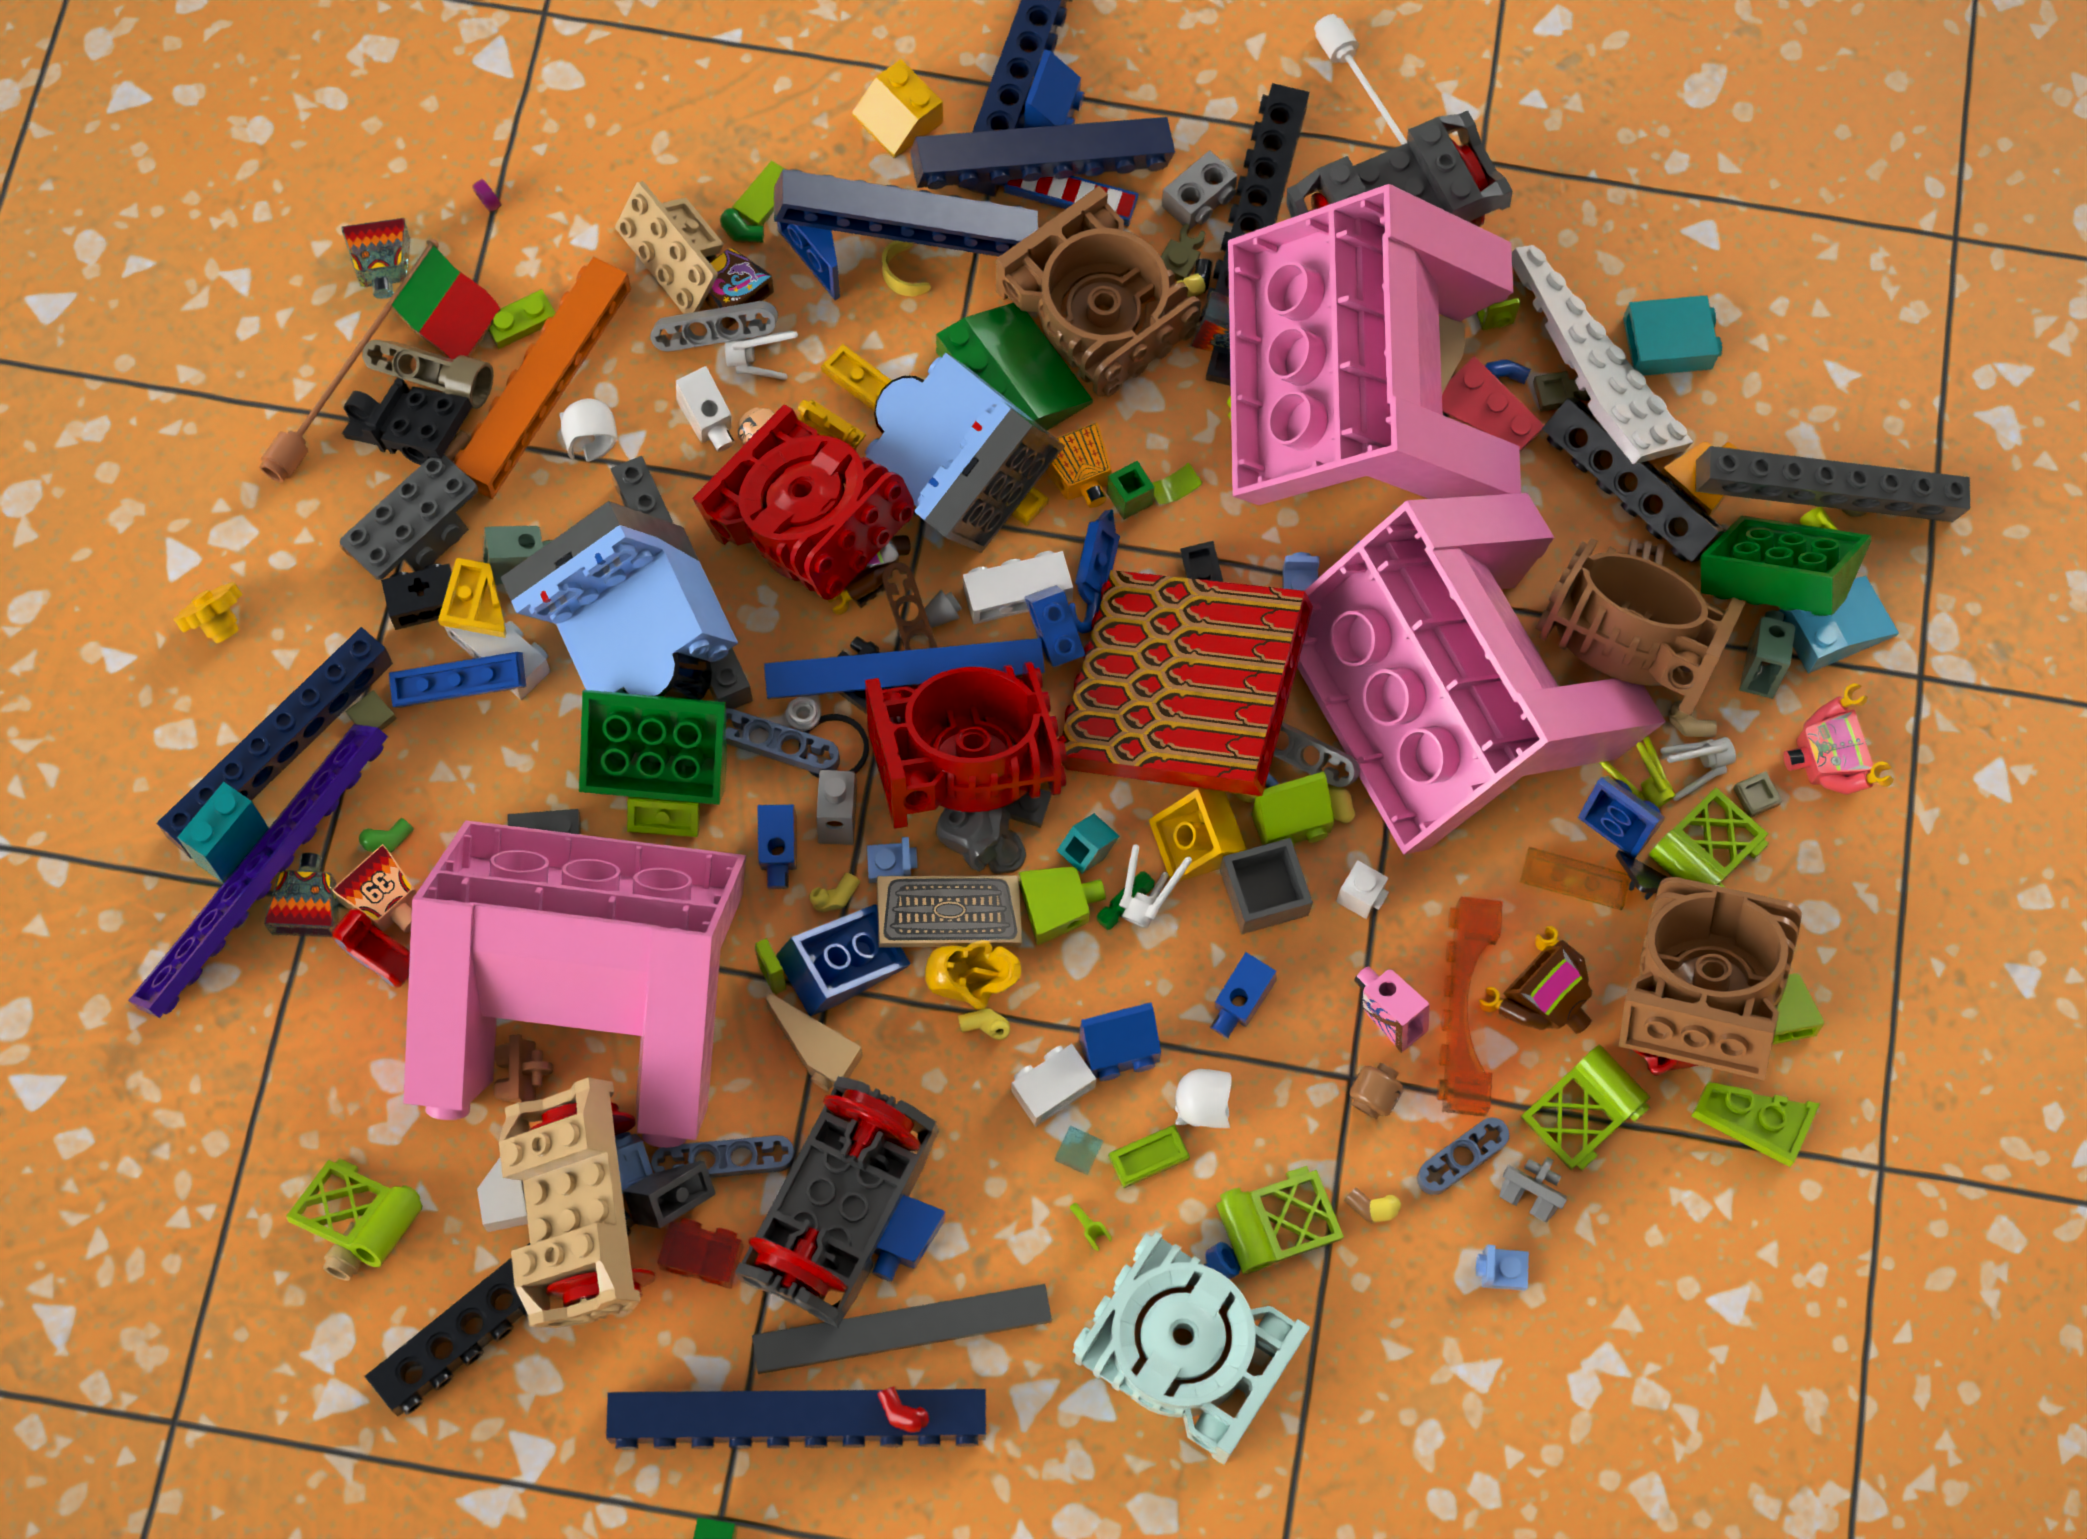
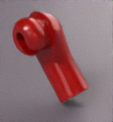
M895 1386L884 1389L877 1394L886 1417L893 1427L908 1432H918L921 1428L928 1425V1412L921 1407L915 1409L902 1405Z

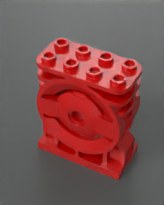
M785 404L692 498L717 541L724 545L730 541L737 546L753 543L758 553L766 559L774 571L786 578L797 582L800 581L806 589L816 592L824 600H831L840 595L856 575L864 570L873 557L889 543L890 539L911 520L914 514L913 498L899 474L889 472L885 466L875 464L867 457L860 458L853 447L838 438L819 435L816 429L798 420L794 410Z
M1031 661L1024 662L1023 678L1018 679L1015 677L1012 665L1003 666V671L985 667L956 668L932 676L918 686L916 690L908 686L882 690L879 678L865 680L867 730L894 829L908 827V814L936 810L939 806L961 812H983L1009 805L1028 791L1032 799L1039 798L1040 783L1048 782L1052 795L1061 794V787L1066 786V774L1063 765H1061V762L1067 761L1064 741L1057 740L1059 736L1058 723L1055 716L1049 715L1051 711L1048 692H1042L1041 690L1043 688V679L1039 667L1034 668Z

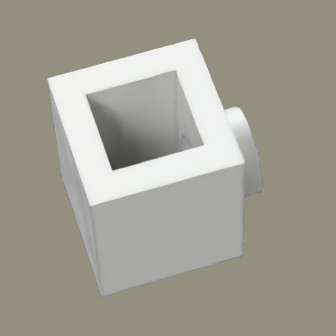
M1357 860L1340 888L1336 902L1367 919L1373 907L1379 910L1386 900L1389 891L1384 888L1388 877Z

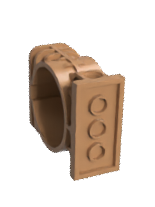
M1100 186L1093 189L996 259V292L1003 300L1009 297L1021 311L1039 312L1044 335L1058 354L1072 368L1079 367L1081 369V378L1086 383L1093 382V391L1097 396L1106 395L1109 397L1115 394L1120 389L1122 383L1131 376L1136 378L1142 374L1151 361L1156 358H1164L1172 350L1173 345L1181 339L1184 341L1188 340L1197 332L1201 301L1196 296L1188 297V287L1184 283H1175V274L1171 270L1166 269L1162 258L1149 243L1132 233L1123 231L1124 220L1107 203L1108 194ZM1073 287L1067 299V317L1064 319L1061 316V304L1067 292ZM1154 296L1155 300L1146 304V319L1143 327L1136 335L1134 331L1140 321L1141 304ZM1106 306L1110 309L1103 311L1099 310L1097 307Z
M1591 538L1588 544L1581 542L1568 567L1565 568L1560 580L1557 581L1549 597L1550 602L1547 609L1544 610L1536 626V629L1541 631L1539 638L1546 641L1554 626H1557V631L1561 638L1559 648L1565 650L1567 647L1580 660L1613 678L1638 685H1663L1684 695L1678 710L1691 716L1746 602L1733 597L1725 611L1706 602L1689 582L1655 562L1634 555L1616 553V549L1609 547L1605 553L1592 555L1597 540Z
M1680 877L1663 879L1658 886L1657 896L1653 904L1647 934L1643 943L1640 958L1641 976L1632 979L1630 989L1627 990L1618 1047L1765 1080L1779 1016L1777 1008L1787 985L1802 919L1800 909L1795 904L1786 900Z

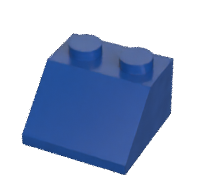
M1044 50L1025 102L1024 128L1075 124V119L1072 118L1074 110L1080 111L1083 104L1085 92L1080 91L1081 77L1049 50Z
M1152 1002L1081 1020L1079 1041L1085 1063L1096 1078L1099 1077L1100 1081L1115 1079L1121 1075L1120 1072L1134 1069L1135 1072L1147 1071L1154 1068L1155 1063L1160 1061L1161 1048Z

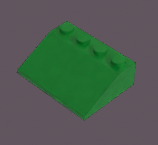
M1015 303L964 317L936 334V353L939 357H943L947 353L963 363L1046 431L1093 403L1091 396L1028 312L1021 311Z
M1741 515L1701 555V593L1713 595L1717 599L1735 597L1751 605L1768 604L1778 606L1780 609L1787 611L1795 609L1809 611L1816 616L1833 615L1847 598L1871 543V535Z
M594 690L582 691L579 792L720 805L725 792L726 702Z

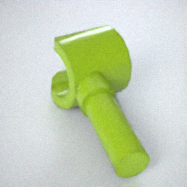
M1076 1202L1070 1206V1210L1085 1228L1084 1235L1093 1249L1100 1250L1095 1243L1096 1238L1100 1235H1105L1110 1242L1112 1241L1111 1235L1101 1222H1093Z

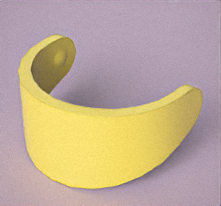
M894 241L888 244L882 253V272L887 286L892 291L903 296H917L927 293L931 289L928 282L908 283L897 278L889 270V261L896 254L913 246V243Z

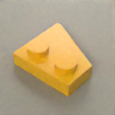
M456 557L438 619L441 626L506 638L507 632L490 564Z

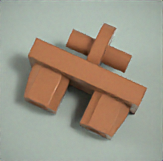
M520 1034L509 1035V1043L495 1047L494 1060L496 1065L501 1068L509 1067V1078L496 1079L494 1083L495 1098L516 1103L536 1100V1087H542L543 1076L553 1073V1064L543 1061V1051L536 1050V1042L522 1039Z

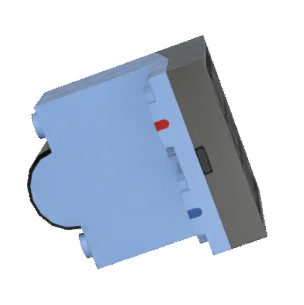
M945 353L943 357H938L928 369L929 375L925 380L917 376H901L890 381L881 390L875 402L874 417L876 426L882 432V436L874 439L868 445L865 457L871 459L875 464L885 466L889 472H895L903 478L913 498L914 505L917 507L914 512L944 537L982 553L1065 445L967 366Z
M610 501L500 577L516 613L557 625L586 690L701 700L711 685L712 669L710 662L724 658L728 655V650L738 644L684 528Z

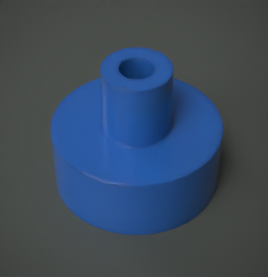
M1219 1242L1206 1250L1205 1257L1207 1263L1204 1266L1218 1271L1228 1279H1232L1240 1273L1241 1268L1235 1253L1228 1244Z

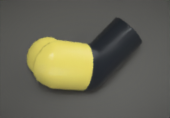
M1198 259L1196 261L1195 274L1176 282V284L1182 282L1188 287L1189 298L1201 295L1208 290L1212 262L1209 259Z

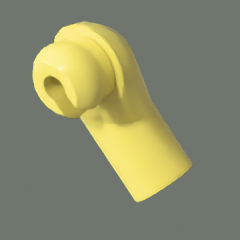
M845 873L836 889L826 890L817 887L810 893L809 900L813 908L821 912L842 909L849 902L860 884V880L850 873Z
M990 1008L958 1015L962 1033L980 1029L996 1040L1006 1039L1010 1033L1009 1022Z

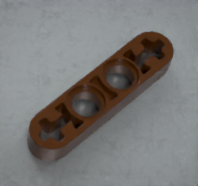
M900 562L888 565L883 572L882 581L905 651L911 650L909 645L910 639L918 634L928 638L929 648H938L910 567ZM898 570L900 574L907 575L908 578L903 580L905 592L912 589L914 595H904L896 601L893 600L892 595H899V591L895 583L889 584L888 579L892 578V571ZM905 602L916 604L919 609L918 616L912 621L903 620L898 611L901 604Z

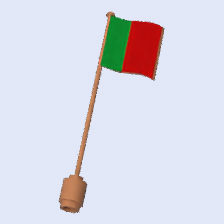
M435 239L427 240L428 246L298 431L279 432L261 458L260 470L266 476L280 483L285 478L292 476L308 453V449L305 446L306 441L302 437L392 308L415 333L443 352L448 358L455 359L459 355L470 357L493 324L494 316L501 309L485 289L454 268L438 250L439 244Z

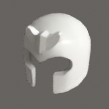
M588 398L580 399L570 404L564 412L559 413L562 436L571 460L575 458L572 446L578 437L593 435L595 437L592 443L583 446L586 462L606 455L618 441L614 415L602 401Z
M1196 1069L1183 1076L1179 1081L1176 1091L1175 1111L1178 1113L1175 1124H1190L1194 1127L1230 1128L1228 1121V1099L1231 1088V1074L1211 1069Z

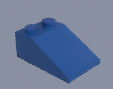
M777 222L780 234L834 300L840 298L838 264L832 231Z
M1610 776L1601 777L1597 781L1578 816L1581 821L1633 858L1637 857L1665 819L1660 814L1657 806L1649 801H1642L1632 793V790L1626 783L1621 780H1614Z
M876 904L793 936L776 954L782 969L810 1017L849 1000L911 964L901 947H879L878 911Z

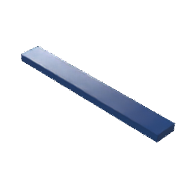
M1041 638L764 663L767 700L865 691V680L879 678L882 689L920 686L924 681L936 674L962 667H985L1003 671V666L1012 665L1015 677L1023 676L1024 662L1031 661L1034 668L1039 667L1041 674L1045 673Z

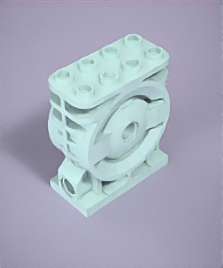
M1157 1231L1152 1237L1146 1233L1135 1250L1136 1254L1133 1260L1136 1262L1132 1267L1126 1264L1116 1278L1113 1288L1115 1294L1112 1298L1105 1295L1095 1310V1316L1092 1320L1095 1322L1091 1330L1085 1326L1074 1342L1073 1346L1075 1347L1072 1351L1076 1354L1074 1362L1091 1370L1097 1378L1105 1379L1112 1384V1388L1117 1391H1123L1144 1408L1164 1416L1183 1417L1187 1437L1212 1453V1458L1225 1465L1302 1343L1310 1327L1299 1319L1296 1322L1272 1306L1250 1309L1242 1292L1226 1276L1200 1264V1259L1195 1256L1191 1258L1182 1252V1248L1177 1244L1171 1245L1162 1239L1163 1235ZM1186 1285L1195 1286L1191 1293L1167 1295L1159 1299L1149 1309L1144 1317L1140 1332L1141 1347L1147 1361L1138 1375L1135 1376L1132 1368L1140 1356L1135 1345L1134 1331L1140 1311L1151 1298L1160 1292L1172 1288H1185ZM1225 1304L1229 1309L1226 1315L1232 1332L1231 1348L1225 1363L1209 1378L1192 1384H1181L1173 1397L1166 1396V1392L1175 1379L1190 1380L1198 1378L1210 1371L1220 1359L1225 1346L1226 1331L1219 1310ZM1262 1319L1258 1326L1255 1325V1320ZM1179 1328H1184L1191 1333L1193 1341L1188 1345H1179L1174 1341L1172 1333ZM1255 1346L1273 1357L1264 1373L1259 1376H1253L1247 1372ZM1238 1388L1245 1393L1246 1401L1236 1417L1233 1418L1219 1409L1218 1406L1225 1402ZM1199 1415L1200 1418L1194 1425L1192 1416Z

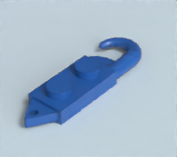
M1112 509L1105 510L1095 522H1089L1075 581V584L1078 585L1079 595L1088 604L1083 622L1079 621L1076 615L1075 603L1069 604L1077 631L1082 634L1089 633L1092 630L1093 616L1099 611L1102 601V586L1108 581L1110 570H1113L1120 535L1116 533Z

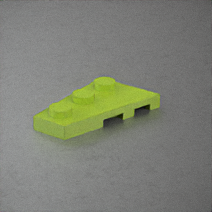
M1708 1082L1691 1116L1791 1167L1796 1160L1820 1103L1807 1101L1804 1104L1789 1101L1788 1097L1774 1095L1773 1097L1753 1094L1748 1089Z

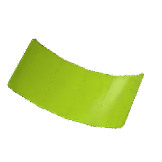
M1187 463L1172 475L1152 482L1155 487L1154 498L1159 504L1177 501L1198 488L1202 481L1190 463Z

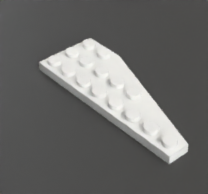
M1534 245L1515 248L1512 251V266L1523 286L1533 291L1536 296L1532 303L1537 312L1544 311L1549 320L1545 327L1565 364L1576 370L1579 376L1575 380L1576 385L1580 391H1585L1586 389L1591 401L1587 404L1590 411L1631 463L1635 465L1685 451L1693 441L1687 435L1684 425L1673 418L1666 409L1665 402L1648 387L1645 377L1626 360L1624 351L1613 344L1606 335V330L1602 324L1595 321L1587 312L1585 303L1566 286L1564 277L1554 271L1549 265L1545 254Z

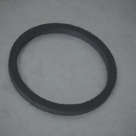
M841 714L821 716L817 725L826 721L837 720L852 725L860 733L864 743L863 754L857 765L849 770L855 773L860 771L869 753L868 737L862 726L854 719ZM812 729L803 732L809 734ZM809 771L812 775L819 778V774Z

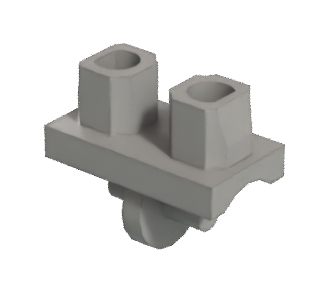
M1549 1157L1545 1158L1542 1165L1528 1159L1524 1168L1536 1174L1535 1178L1509 1164L1503 1173L1505 1180L1499 1197L1517 1206L1525 1189L1532 1192L1538 1197L1529 1213L1546 1223L1554 1215L1557 1208L1562 1209L1567 1201V1196L1542 1183L1545 1179L1557 1186L1561 1179L1560 1175L1549 1170L1553 1163V1159Z

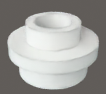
M809 697L795 698L786 708L787 722L791 727L799 731H807L814 728L821 717L819 705ZM800 711L810 713L806 719L798 718L797 714Z

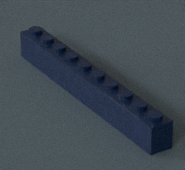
M986 1389L896 1390L902 1405L915 1409L921 1407L928 1412L929 1423L918 1432L898 1429L889 1423L877 1395L882 1390L608 1392L606 1439L610 1444H616L615 1448L619 1450L638 1449V1443H653L654 1449L661 1450L676 1449V1443H691V1448L712 1449L714 1448V1443L729 1442V1448L733 1449L752 1448V1442H767L768 1448L776 1449L789 1448L790 1442H805V1447L825 1448L827 1447V1442L843 1441V1447L847 1448L865 1447V1441H880L881 1447H902L903 1441H918V1446L938 1447L941 1446V1440H956V1446L973 1447L978 1446V1440H986Z

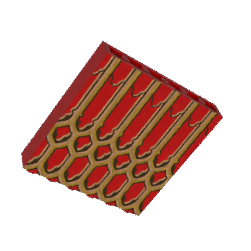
M1110 570L1108 581L1103 584L1101 589L1102 601L1099 611L1093 616V631L1090 642L1084 647L1086 656H1083L1082 669L1074 680L1072 703L1067 706L1065 711L1064 730L1062 736H1059L1057 739L1058 741H1064L1067 761L1061 762L1066 770L1262 796L1313 610V605L1306 592L1303 590Z

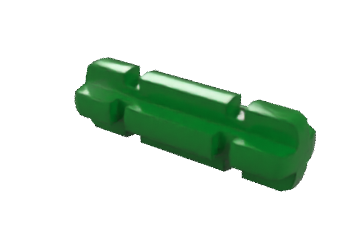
M1145 871L1140 872L1134 879L1131 896L1133 898L1137 892L1146 895L1154 888L1155 881ZM1125 887L1109 902V907L1105 906L1097 914V921L1107 930L1112 929L1119 922V917H1122L1125 908L1119 906V903L1124 895Z

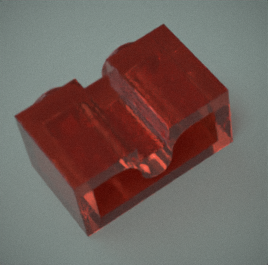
M681 1218L680 1223L670 1222L657 1261L660 1270L687 1278H697L709 1284L731 1289L736 1275L735 1270L739 1265L744 1248L742 1240L737 1239L738 1234L723 1228H716L715 1232L701 1229V1223Z

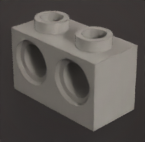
M1209 150L1163 189L1162 207L1182 225L1189 224V230H1191L1196 224L1202 225L1212 215L1213 210L1220 204L1226 205L1231 201L1236 193L1237 174ZM1209 181H1215V182H1217V183H1219V184H1217V185H1212V184H1209L1208 182H1209ZM1184 201H1193L1195 204H1187Z

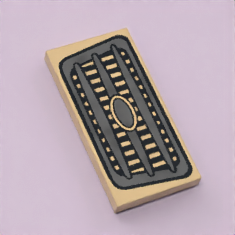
M1018 875L877 876L879 947H966L980 940L990 941L992 947L1021 946L1022 944Z

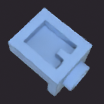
M1297 552L1285 556L1283 588L1305 591L1318 579L1320 557L1311 556L1305 552Z
M902 837V843L867 845L869 883H877V876H911V869L918 868L916 847L909 848V837Z
M630 1132L615 1135L622 1194L623 1190L653 1174L642 1139L637 1134L631 1135Z
M1487 1244L1482 1254H1477L1476 1276L1482 1277V1287L1526 1291L1528 1288L1529 1251L1495 1249V1245Z

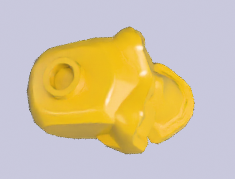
M980 940L966 947L943 946L936 948L927 959L925 980L927 987L932 993L949 999L968 1002L973 1008L979 1010L987 1007L992 993H1002L1013 986L1020 979L1022 971L1018 958L1009 950L999 946L992 952L990 941Z

